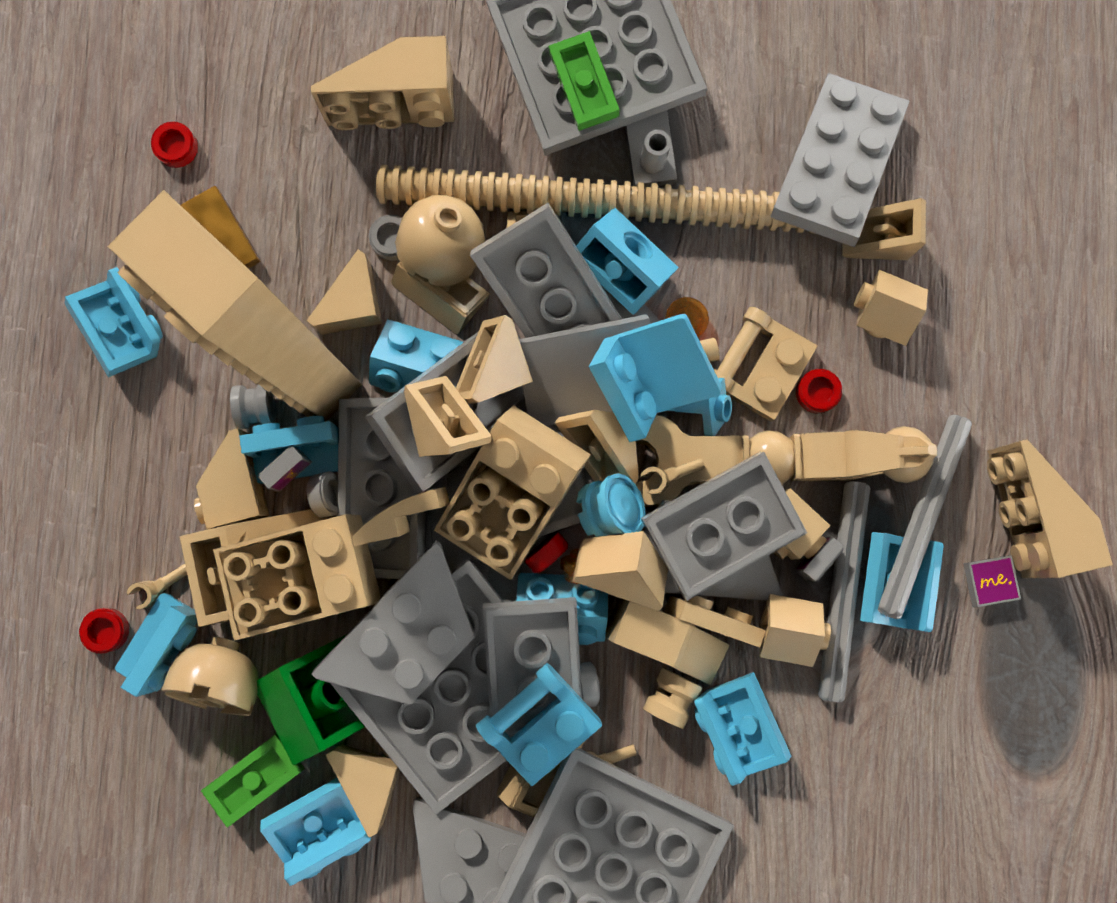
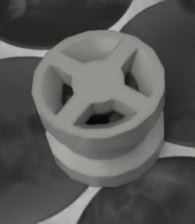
M236 385L231 388L230 407L236 428L248 429L251 424L276 423V401L274 394L267 392L260 385L250 389L243 385Z

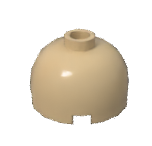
M432 195L415 202L401 219L395 241L397 257L407 272L413 276L417 273L421 277L427 278L428 284L435 286L455 285L468 279L477 265L471 258L470 253L472 249L485 242L482 222L472 207L461 199L449 195Z
M213 637L211 644H195L190 646L174 659L166 675L161 692H165L164 695L195 707L206 709L207 706L223 708L220 713L250 716L258 692V672L251 659L238 652L239 643L225 638Z

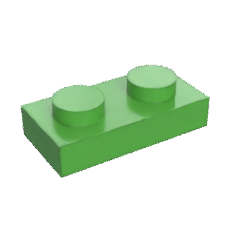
M590 31L549 45L550 57L578 131L620 117L619 106Z
M275 734L203 788L201 792L228 828L305 768L301 762L292 765L278 735Z

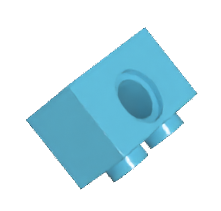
M616 208L593 224L576 245L599 283L632 315L679 268Z

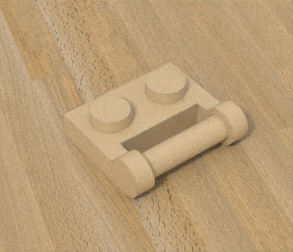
M749 307L743 317L745 323L719 368L717 370L714 369L718 378H725L726 395H729L731 399L763 418L773 422L818 345L776 322L764 311L756 307ZM759 332L770 337V340L743 386H741L732 378Z

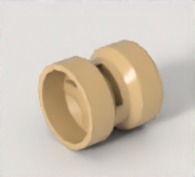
M662 668L656 679L658 688L655 694L648 696L643 709L667 723L684 729L689 719L687 710L690 703L699 697L703 687Z

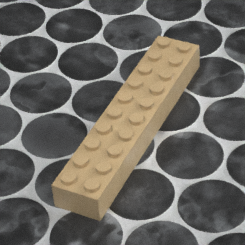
M165 190L107 246L125 263L117 273L147 300L150 298L165 311L164 317L192 343H198L209 354L216 355L227 366L231 365L241 375L245 374L255 384H259L267 392H271L279 400L282 399L290 407H294L306 417L316 414L317 416H324V420L327 421L339 409V399H349L362 385L257 276Z

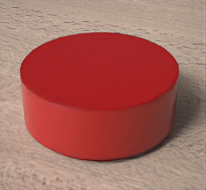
M172 121L160 125L154 131L151 138V148L155 156L164 165L172 168H181L190 164L196 157L198 142L187 126Z
M814 369L806 373L799 380L796 387V397L801 407L806 411L822 414L833 409L840 402L842 384L833 372L826 369Z
M557 531L536 547L525 558L524 562L533 573L538 574L555 562L568 549L569 543Z
M112 608L95 609L89 612L83 618L79 628L82 644L91 652L99 654L118 650L125 644L129 635V623L126 617L120 611Z

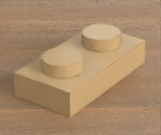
M669 596L664 613L760 648L766 630L750 624L753 618L752 615L727 607L725 615L712 611L713 601L700 596H695L688 601Z

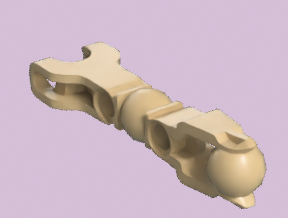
M656 415L646 438L636 440V443L647 445L655 453L658 462L657 468L663 470L675 468L701 458L705 469L670 482L669 487L661 494L647 493L649 490L659 488L662 484V477L657 472L648 480L637 482L635 485L641 492L645 507H658L662 500L672 501L676 499L682 489L688 485L703 484L759 452H765L781 484H784L789 479L791 481H848L885 474L897 482L909 483L918 481L929 472L934 458L937 456V446L922 431L907 426L893 428L886 434L852 430L845 432L793 434L789 438L781 432L768 430L759 432L750 439L748 435L688 436L673 421L664 416Z

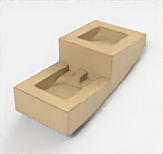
M446 487L416 494L386 508L364 524L352 536L353 545H363L409 533L410 528L407 515L438 509L450 503Z

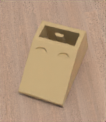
M446 36L400 37L312 85L311 94L327 126H333L338 130H354L358 128V125L375 124L379 128L395 129L403 123H419L423 127L433 128L442 126L444 122H454L453 70Z
M514 405L495 422L490 431L492 436L491 442L482 445L434 531L510 580L523 563L591 455Z
M1028 440L988 450L990 458L987 461L988 474L993 484L997 485L1002 501L999 503V515L1004 526L1009 528L1013 542L1010 554L1012 555L1015 568L1021 571L1022 578H1061L1113 565L1100 518Z
M312 509L179 536L198 627L229 621L213 549L327 519V517H318Z
M344 514L213 549L234 641L375 605L381 597L368 543L354 546L352 536L363 526L361 515Z

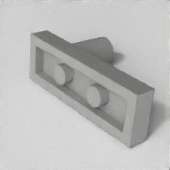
M667 110L626 125L625 132L633 186H637L638 182H643L645 187H651L652 183H657L658 186L676 184L677 173Z

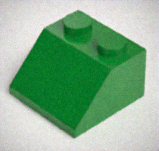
M346 635L275 669L257 680V695L292 765H296L326 750L365 727L331 683L318 680L312 675L313 670Z

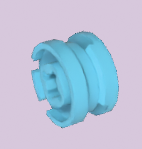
M616 473L607 476L603 481L598 480L584 485L578 492L576 502L582 503L583 511L578 513L581 526L588 536L594 534L596 537L640 532L643 529L644 524L640 518L646 515L645 504L641 492L626 475Z

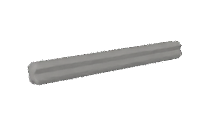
M959 415L948 417L937 447V456L934 458L933 465L926 476L879 603L878 611L885 616L893 619H900L903 616L972 426V422L968 418Z
M851 481L844 485L837 541L844 546V550L834 563L827 623L831 625V635L828 648L823 652L819 684V698L836 703L843 702L845 699L870 486L862 482Z

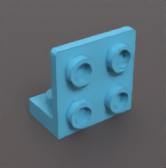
M686 314L676 315L605 338L588 366L629 442L646 438L657 413L717 397L722 391V385Z

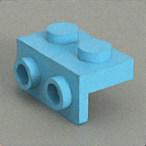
M117 267L108 270L107 281L65 296L66 308L108 378L157 357L160 339L163 338L157 320L153 315L146 316L139 304L141 302L140 294L117 273L119 271Z
M387 319L370 355L369 384L387 392H398L463 342Z
M324 416L300 418L297 420V426L280 429L279 423L260 424L252 427V434L239 435L241 453L253 458L257 483L264 484L258 478L260 476L259 473L289 446L303 451L312 461L294 479L328 471L338 472L339 427L331 421L325 422Z
M872 532L860 621L931 632L936 612L943 543L937 541L929 542L903 616L900 619H893L881 614L878 611V607L904 537Z
M520 573L518 575L516 601L575 597L577 601L579 645H589L596 641L605 642L608 619V593L573 582L574 575Z
M168 593L159 595L115 666V670L126 677L120 688L138 697L157 692L163 687L172 662L179 651L182 652L190 644L197 631L195 627L197 618L193 608Z
M754 672L707 689L694 701L697 723L703 732L708 733L714 747L713 754L716 766L723 775L727 776L731 786L740 784L750 774L786 763L792 757Z
M338 778L331 780L260 820V832L284 863V879L289 886L303 879L316 876L327 865L343 856L355 854L364 844L371 840V837L367 836Z

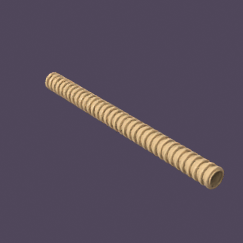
M386 164L380 166L376 177V196L380 204H386L388 200H392L394 205H399L401 201H406L408 206H412L414 202L432 195H449L473 206L474 210H480L481 206L487 207V211H493L494 207H499L501 212H507L508 208H514V213H520L521 209H527V213L530 214L549 202L557 216H560L561 212H568V217H574V213H581L582 218H587L588 214H595V219H601V215H606L616 208L627 219L628 217H635V221L641 222L643 217L648 218V221L652 223L657 218L662 219V223L666 224L669 222V219L675 220L676 224H682V221L686 220L689 225H695L696 221H701L703 226H709L710 222H715L716 227H722L723 223H728L730 228H735L737 224H742L743 229H749L750 225H755L757 230H762L764 226H768L770 231H776L777 227H782L784 232H789L791 228H795L797 233H803L804 231L802 228L771 218L774 205L780 193L775 191L771 196L767 195L766 191H759L758 195H754L752 190H746L745 194H740L739 189H732L731 193H726L725 188H719L718 192H713L711 187H706L704 191H699L698 186H692L691 190H685L684 185H679L678 189H672L671 184H665L664 188H658L657 183H652L651 187H645L643 182H638L637 186H631L630 181H625L624 185H617L616 180H611V184H604L602 179H598L596 184L590 183V179L587 178L582 183L577 182V178L573 177L570 178V182L563 181V177L559 176L556 181L550 180V176H543V180H538L536 175H530L529 179H524L522 174H516V178H510L509 173H503L502 177H496L495 172H489V176H483L482 171H476L475 175H469L468 170H462L461 174H456L455 169H449L448 173H443L441 168H435L434 172H429L428 167H422L421 171H416L414 166H409L407 170H402L400 165H395L394 169H389Z

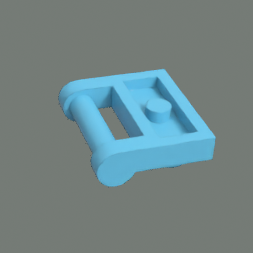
M548 663L536 672L537 678L494 716L486 715L476 724V728L483 739L495 747L531 786H534L602 727L601 719ZM549 692L555 694L557 698L514 736L510 737L505 732L507 728Z

